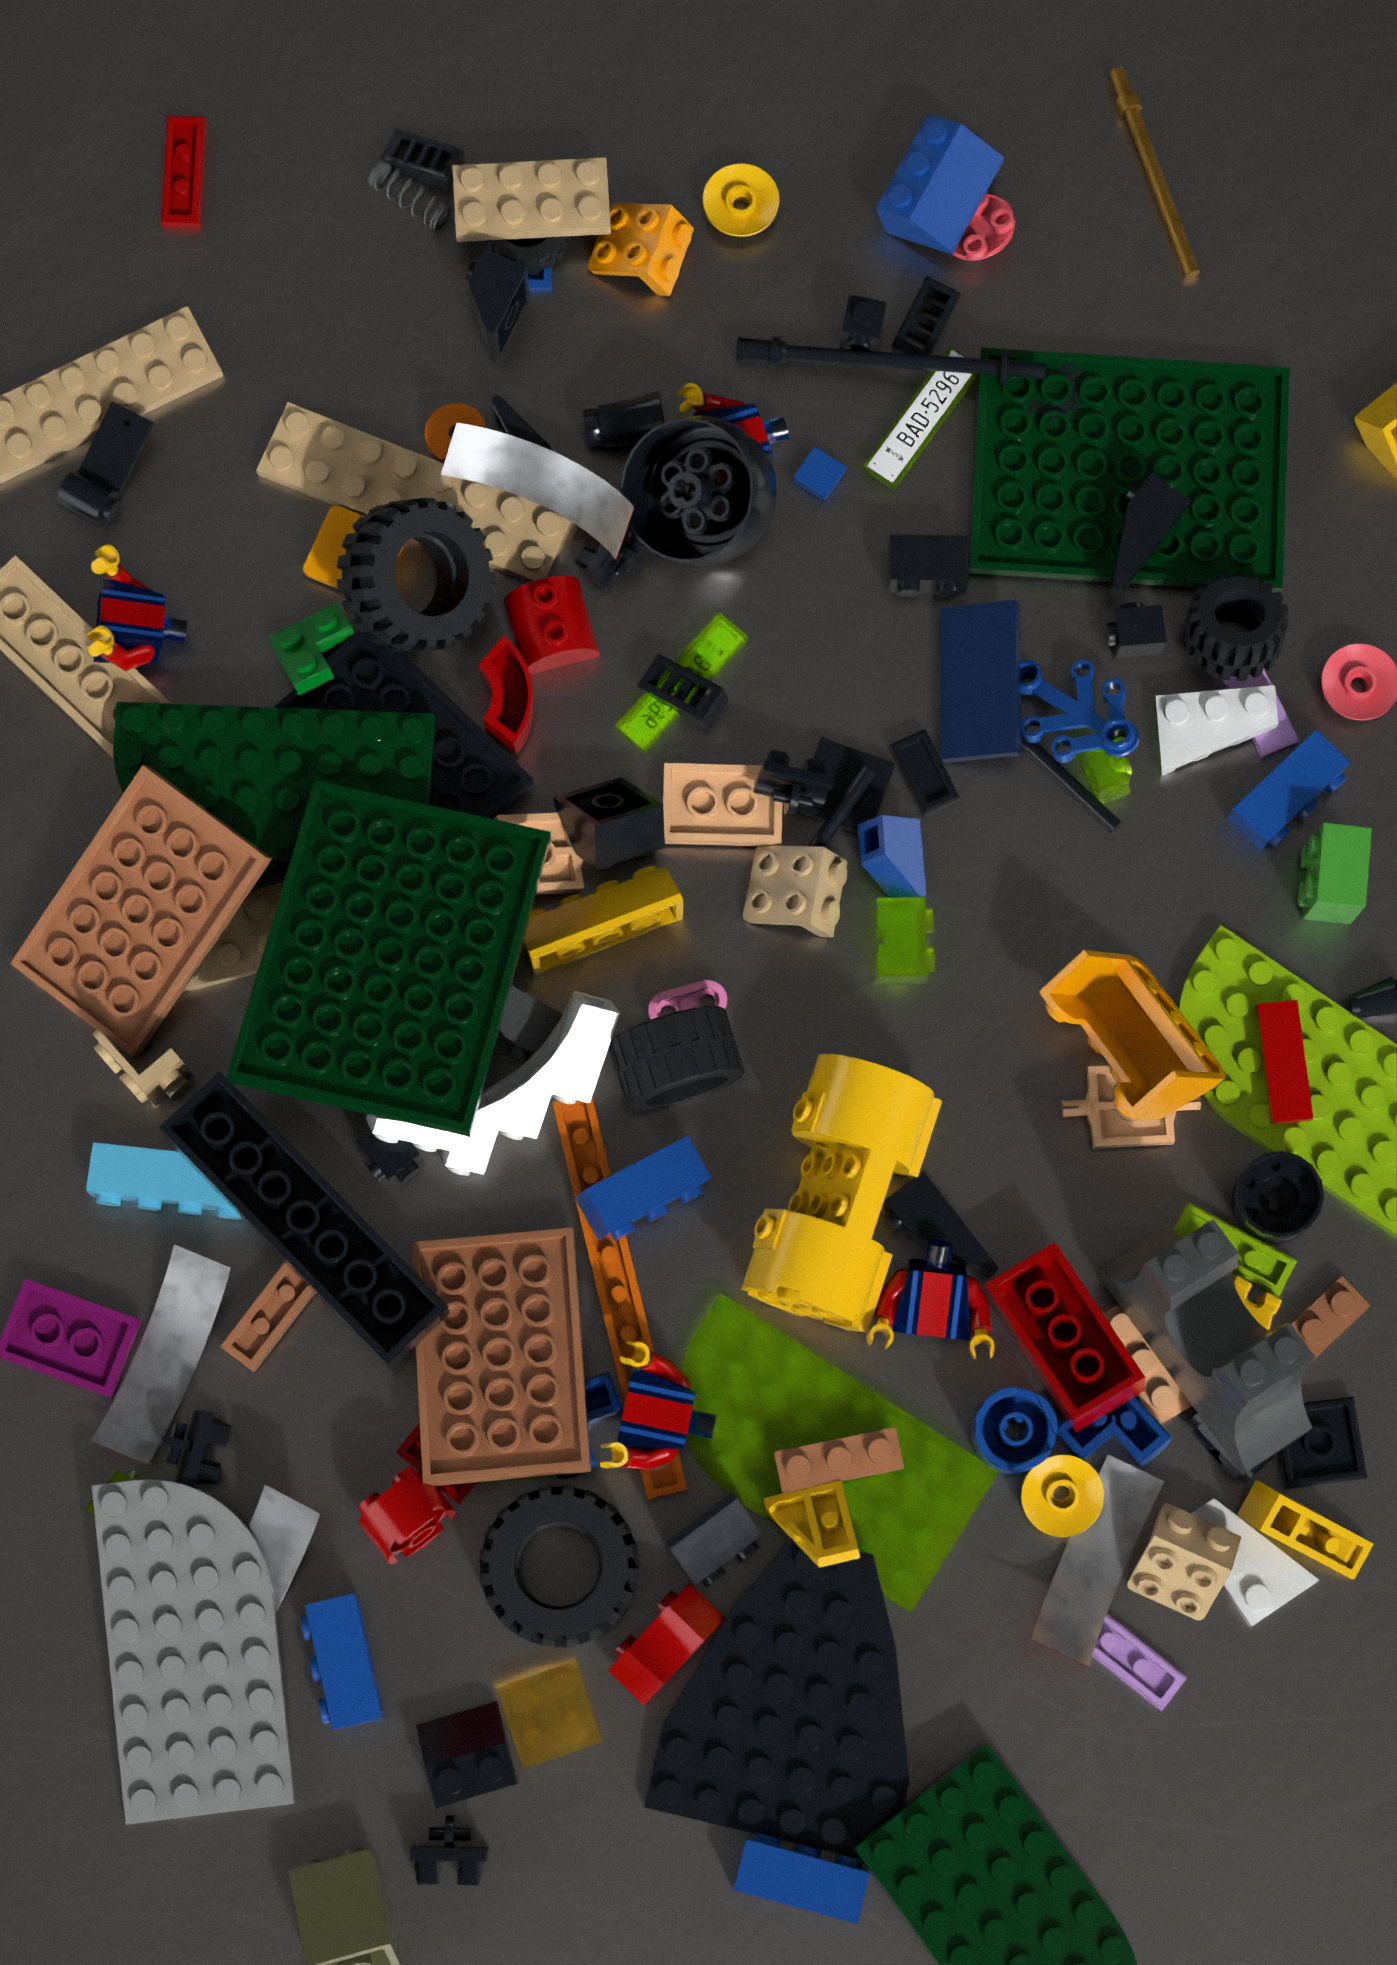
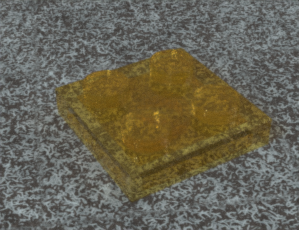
M576 1660L496 1688L523 1769L603 1741Z

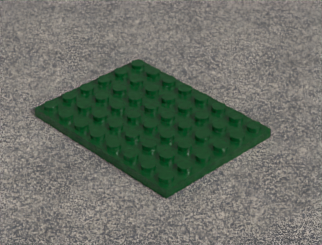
M981 347L980 359L1001 360L1003 351L1007 350L1009 351V361L1046 363L1045 379L1008 376L1007 385L1001 386L1000 376L979 374L969 573L1111 582L1123 516L1128 505L1124 498L1136 481L1139 480L1144 483L1153 473L1189 499L1190 502L1185 514L1129 584L1202 588L1203 583L1208 579L1216 581L1217 575L1225 573L1228 577H1233L1234 572L1242 573V577L1250 578L1251 574L1259 577L1258 582L1263 584L1267 581L1273 585V593H1281L1284 575L1290 367ZM1068 363L1075 364L1070 371L1075 373L1080 370L1083 375L1076 378L1077 383L1083 382L1080 388H1077L1081 400L1075 398L1073 401L1079 405V408L1076 411L1070 406L1066 408L1070 416H1066L1060 411H1049L1041 419L1037 418L1039 414L1037 409H1034L1031 414L1028 413L1026 409L1031 406L1030 404L1034 399L1044 405L1055 406L1062 405L1069 400L1072 393V385L1058 370L1062 365L1066 367ZM1057 416V420H1050V417Z
M315 780L226 1074L227 1082L471 1137L549 849L551 832Z

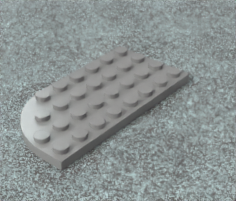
M141 1479L92 1485L125 1825L294 1804L296 1800L274 1590L267 1560L257 1539L244 1521L226 1504L203 1490L187 1484L170 1480Z

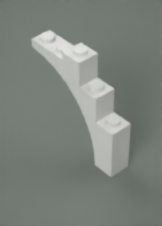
M573 991L560 1021L544 1044L519 1069L494 1086L483 1090L471 1137L367 1114L366 1117L368 1125L375 1137L385 1142L397 1143L398 1140L412 1142L417 1148L428 1152H436L438 1148L445 1166L451 1172L465 1176L470 1175L471 1172L484 1175L498 1130H500L502 1135L515 1140H522L524 1136L537 1139L551 1095L556 1100L567 1104H575L576 1100L590 1103L620 1013L611 1000Z

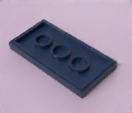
M1014 599L940 608L941 760L948 763L1020 756V603Z

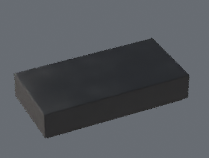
M926 729L890 744L889 749L923 818L959 802L960 797Z

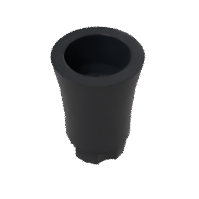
M659 390L628 400L598 405V409L590 408L583 410L585 433L589 447L604 445V448L634 445L654 427L665 423Z

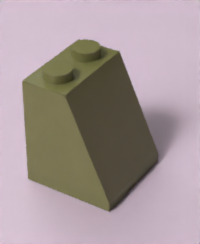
M362 1848L349 1849L344 1851L340 1857L326 1861L318 1859L309 1860L302 1863L299 1868L288 1871L306 1965H403L379 1865L371 1848L365 1850Z

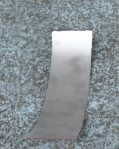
M456 423L440 475L489 485L544 506L588 532L617 559L634 506L616 488L577 462L543 446L492 429Z
M174 1244L162 1288L141 1343L114 1401L91 1440L92 1442L147 1465L149 1464L159 1446L160 1435H165L197 1367L216 1318L231 1267Z
M1109 1454L1098 1474L1104 1488V1504L1101 1513L1087 1530L1070 1536L1048 1589L1031 1638L1032 1641L1087 1667H1090L1102 1625L1123 1571L1164 1483V1480Z
M265 1484L249 1524V1529L257 1539L267 1560L277 1612L305 1554L320 1513Z

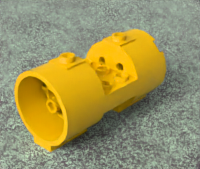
M821 1054L817 1057L807 1091L803 1092L802 1097L794 1107V1121L790 1130L793 1132L794 1138L811 1148L810 1153L805 1157L801 1166V1182L798 1191L790 1199L788 1211L785 1209L765 1208L763 1215L757 1220L754 1229L755 1239L752 1245L754 1251L741 1290L748 1291L749 1296L801 1317L805 1315L819 1320H823V1317H825V1324L837 1326L847 1331L868 1333L893 1256L885 1252L884 1247L874 1241L872 1236L892 1175L896 1177H918L942 1104V1100L934 1097L935 1094L931 1088L908 1075L866 1060L837 1054Z

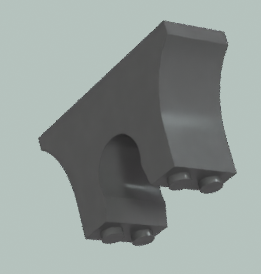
M1214 1219L1185 1238L1176 1235L1164 1226L1100 1267L1097 1275L1242 1475H1245L1309 1432L1312 1428L1303 1403L1302 1378L1304 1372L1316 1357L1290 1322L1280 1324L1269 1331L1245 1307L1232 1279V1270L1238 1267L1239 1253Z

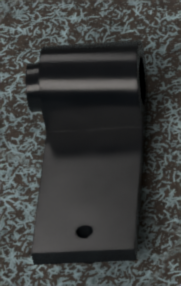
M112 401L79 471H71L63 480L57 493L56 504L97 526H102L105 522H112L120 507V502L117 500L153 428L154 422Z

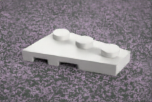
M1275 685L1155 696L1162 776L1175 771L1180 766L1192 761H1199L1208 757L1211 753L1230 745H1237L1278 727Z
M1215 1498L1191 1513L1242 1536L1232 1571L1222 1588L1249 1627H1252L1319 1581L1313 1574Z

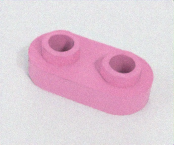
M702 980L662 991L656 994L650 1001L648 1007L649 1020L660 1017L661 1011L667 1007L673 1008L675 1012L701 1007L699 1002L703 997L712 998L715 1002L714 1006H719L726 1010V991L719 983L712 980Z

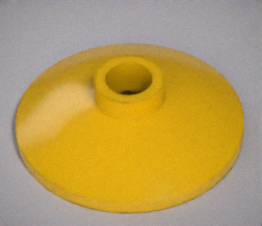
M743 163L732 164L721 168L708 180L703 192V208L708 220L721 232L737 237L751 236L766 229L776 217L779 208V192L774 180L761 168ZM737 202H744L748 207L744 210H739L734 205Z
M1057 1454L1048 1456L1041 1464L1029 1470L1022 1484L1021 1502L1027 1518L1037 1529L1051 1536L1069 1537L1087 1530L1097 1520L1104 1504V1488L1098 1473L1088 1462L1074 1455ZM1058 1486L1068 1488V1494L1063 1499H1057L1053 1495L1055 1488Z

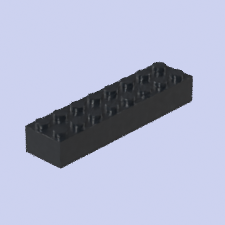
M220 1071L158 1127L164 1138L389 1371L450 1314L447 1304L232 1083L227 1082L226 1077Z

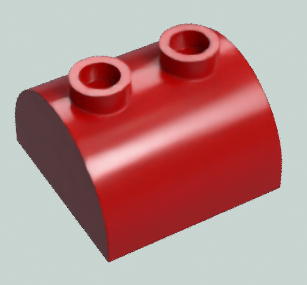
M552 576L538 579L517 587L505 596L504 606L515 646L522 655L530 675L600 657L581 586L576 577Z

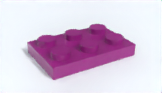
M24 1278L0 1338V1359L112 1399L142 1321Z

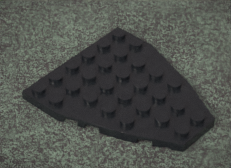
M789 1537L779 1552L732 1607L682 1693L665 1718L644 1808L753 1834L757 1832L779 1838L783 1841L859 1858L853 1847L904 1807L909 1787L896 1645L873 1554L859 1551L860 1558L819 1568Z

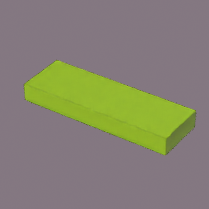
M1188 1202L1172 1232L1185 1238L1214 1219L1239 1253L1238 1267L1232 1270V1274L1241 1277L1255 1287L1275 1297H1279L1297 1260Z

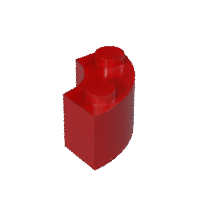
M503 635L478 664L480 678L492 694L491 706L483 720L486 733L517 756L531 731L534 717V697L528 667L518 649Z
M690 1583L678 1595L671 1590L654 1608L660 1615L637 1639L630 1634L614 1651L619 1659L608 1671L644 1706L726 1619Z

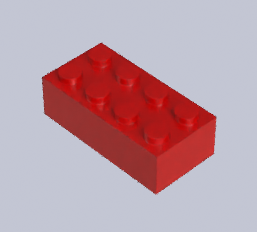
M1053 1242L985 1283L988 1301L1075 1433L1145 1391L1144 1374L1056 1242Z

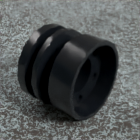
M1284 1151L1265 1153L1250 1162L1235 1182L1231 1197L1233 1215L1243 1231L1260 1241L1271 1244L1289 1242L1303 1234L1319 1216L1324 1200L1322 1180L1313 1165L1299 1155ZM1274 1191H1279L1281 1193L1280 1200L1285 1203V1206L1279 1205L1275 1210L1269 1207L1270 1199L1265 1197V1194L1272 1195Z

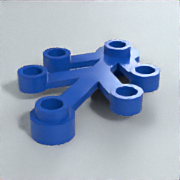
M1086 659L1077 660L1070 669L1072 680L1077 688L1078 702L1044 681L1038 663L1033 660L1020 661L1021 694H1035L1064 713L1041 718L1034 715L1024 718L1021 722V733L1025 741L1037 743L1044 738L1046 733L1084 727L1096 733L1071 738L1067 735H1060L1054 738L1051 742L1052 755L1056 761L1061 763L1071 761L1076 753L1102 749L1110 756L1123 757L1136 749L1139 743V733L1136 726L1125 719L1123 702L1126 699V690L1121 680L1112 678L1102 684V697L1104 702L1108 704L1109 721H1107L1095 712L1092 683L1096 678V673L1091 661ZM1081 670L1089 671V673L1085 676L1077 675V673ZM1025 679H1033L1029 683H1022ZM1112 689L1120 690L1118 694L1113 696L1107 694ZM1031 726L1039 727L1036 732H1027V729ZM1117 737L1126 738L1121 742H1113ZM1064 745L1070 747L1066 752L1057 751L1059 747Z

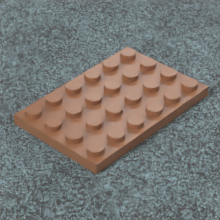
M142 765L10 964L94 1029H99L107 1039L129 1056L139 1057L272 858L152 768Z
M573 1227L410 1242L412 1269L447 1304L450 1312L416 1346L423 1483L440 1486L591 1472Z

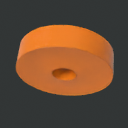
M461 403L447 404L435 410L429 417L425 426V439L430 454L438 462L444 464L452 439L449 435L454 431L456 423L487 428L481 414L471 406Z

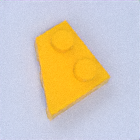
M841 1480L763 1498L766 1512L819 1568L860 1558Z

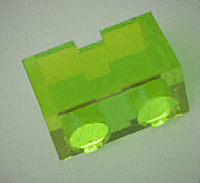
M925 897L877 898L875 905L876 938H884V945H878V952L876 953L877 985L925 984L928 972L935 971L934 948H927V933H933L934 928L933 909H926Z

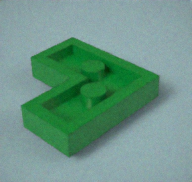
M335 602L267 636V639L298 695H301L334 678L322 653L350 639L354 632L340 606Z

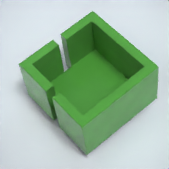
M1323 823L1318 829L1317 834H1311L1309 844L1303 845L1301 854V868H1307L1306 882L1300 883L1298 891V906L1304 907L1303 919L1350 925L1366 907L1372 828Z

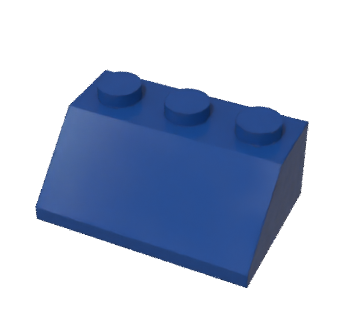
M927 114L876 207L885 232L953 254L1004 161L1003 156L964 125Z

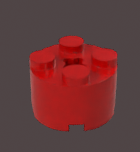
M411 1466L400 1471L391 1481L393 1486L380 1495L378 1492H375L364 1499L358 1506L362 1513L358 1521L359 1525L389 1564L397 1563L394 1555L403 1552L407 1558L431 1542L444 1529L440 1521L445 1515L452 1520L456 1513L436 1486L423 1483L422 1471L415 1472Z

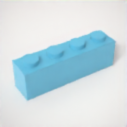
M93 1142L86 1191L92 1197H97L96 1203L107 1206H120L121 1200L137 1202L136 1207L145 1210L160 1211L162 1205L178 1206L177 1212L183 1214L201 1215L202 1209L217 1210V1216L221 1218L242 1219L179 1152Z

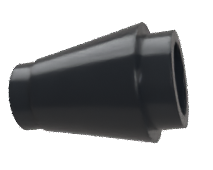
M1391 976L1356 993L1349 994L1348 1000L1352 1014L1356 1017L1397 1015V979L1393 980Z

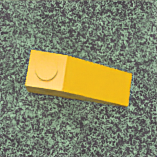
M1257 1479L1237 1513L1238 1517L1259 1531L1352 1580L1357 1576L1373 1546L1372 1542Z

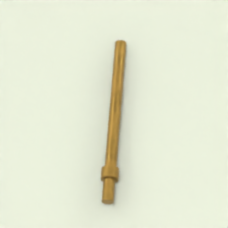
M1122 66L1116 67L1109 72L1118 96L1115 100L1120 115L1127 120L1185 278L1194 277L1200 271L1140 114L1142 105L1137 92L1131 90L1124 68Z

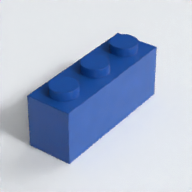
M1316 729L1232 809L1227 820L1260 852L1269 843L1276 848L1292 832L1287 826L1294 819L1299 817L1304 821L1320 805L1315 800L1325 790L1331 795L1344 783L1347 777L1343 772L1351 762Z
M687 1135L585 1189L575 1199L598 1241L609 1235L616 1241L636 1229L633 1222L643 1217H646L647 1221L651 1222L668 1213L670 1210L667 1204L679 1198L682 1204H685L704 1193L701 1186L712 1177Z
M351 1593L305 1605L307 1614L300 1616L305 1640H313L316 1656L309 1657L314 1682L321 1681L325 1697L318 1699L323 1723H331L332 1730H339L385 1718L358 1594Z
M757 1832L755 1840L745 1838L733 1890L858 1924L870 1872L861 1870L862 1861L838 1855L837 1862L828 1861L820 1858L822 1850L797 1844L796 1851L779 1847L781 1839Z

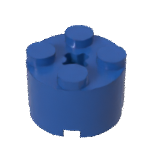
M1017 1387L999 1390L980 1405L972 1419L971 1441L973 1448L982 1462L998 1473L1020 1474L1027 1472L1041 1464L1053 1450L1058 1431L1057 1418L1051 1405L1037 1393ZM1007 1421H1011L1013 1426L1020 1424L1023 1427V1432L1019 1434L1020 1441H1016L1014 1437L1008 1438L1005 1435L1004 1431L1009 1427Z

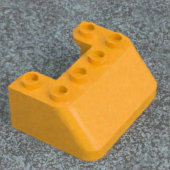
M1083 950L1039 991L1047 1003L1045 1009L1048 1014L1059 1023L1065 1021L1069 1024L1081 1025L1088 1034L1087 1042L1096 1053L1103 1055L1111 1066L1109 1071L1112 1077L1119 1083L1114 1088L1116 1097L1114 1103L1118 1110L1128 1118L1162 1119L1212 1090L1226 1077L1220 1063L1149 968L1133 955Z

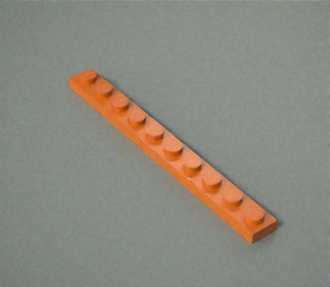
M591 1098L590 1103L576 1100L575 1104H567L560 1101L552 1102L575 1198L585 1189L611 1176L593 1098ZM576 1201L624 1405L627 1392L666 1400L665 1395L662 1393L629 1387L630 1382L663 1388L660 1378L639 1367L623 1364L620 1361V1356L632 1359L635 1355V1348L631 1344H627V1340L643 1342L650 1351L654 1352L626 1235L614 1241L611 1235L598 1241ZM629 1422L630 1428L658 1434L674 1435V1431ZM631 1433L635 1448L654 1449V1438ZM679 1452L670 1462L648 1470L640 1469L647 1501L688 1491Z

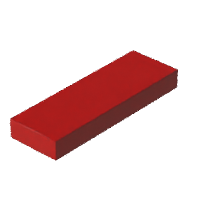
M167 116L161 206L162 228L201 229L207 125L205 116Z
M1298 1000L1259 1003L1255 1006L1271 1125L1310 1122L1314 1118Z

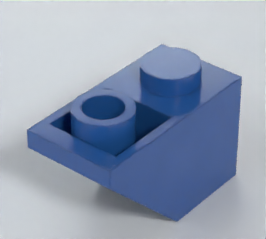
M880 815L858 824L861 864L894 904L903 906L927 897L920 819Z

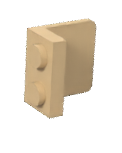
M774 845L757 847L754 853L743 911L744 920L751 924L802 926L819 937L833 938L835 925L840 918L839 904L842 887L847 880V861L825 847Z
M99 1029L92 1034L99 1042L93 1049L115 1074L120 1070L125 1072L119 1078L141 1103L149 1099L157 1108L168 1097L171 1100L175 1099L189 1087L190 1083L188 1080L193 1075L171 1048L139 1075Z
M1164 1502L1158 1513L1150 1541L1129 1577L1127 1586L1131 1591L1188 1617L1202 1620L1205 1618L1232 1571L1242 1536Z

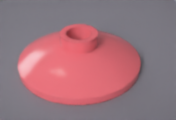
M1368 644L1344 646L1334 652L1324 665L1321 674L1323 695L1331 708L1346 718L1359 721L1375 719L1386 713L1397 699V666L1388 654L1375 646ZM1360 681L1364 685V691H1355L1351 686V682Z

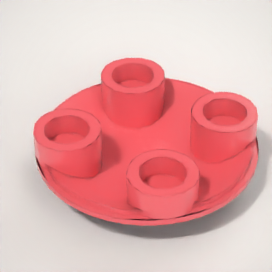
M986 192L952 255L963 260L973 261L991 257L1001 251L1010 241L1015 229V216L1011 206L1003 198Z

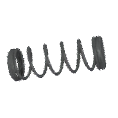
M381 160L376 164L368 178L369 186L377 191L386 189V196L390 200L399 197L400 208L411 206L412 216L417 217L424 214V224L429 225L433 231L439 230L446 223L452 211L451 205L447 204V202H443L437 207L430 223L426 222V213L435 202L436 195L432 196L421 213L414 214L415 201L423 193L424 186L419 188L413 201L405 206L401 204L402 194L411 184L412 178L406 180L399 194L394 197L389 196V187L399 175V169L394 171L386 186L377 188L389 174L391 164L386 160Z

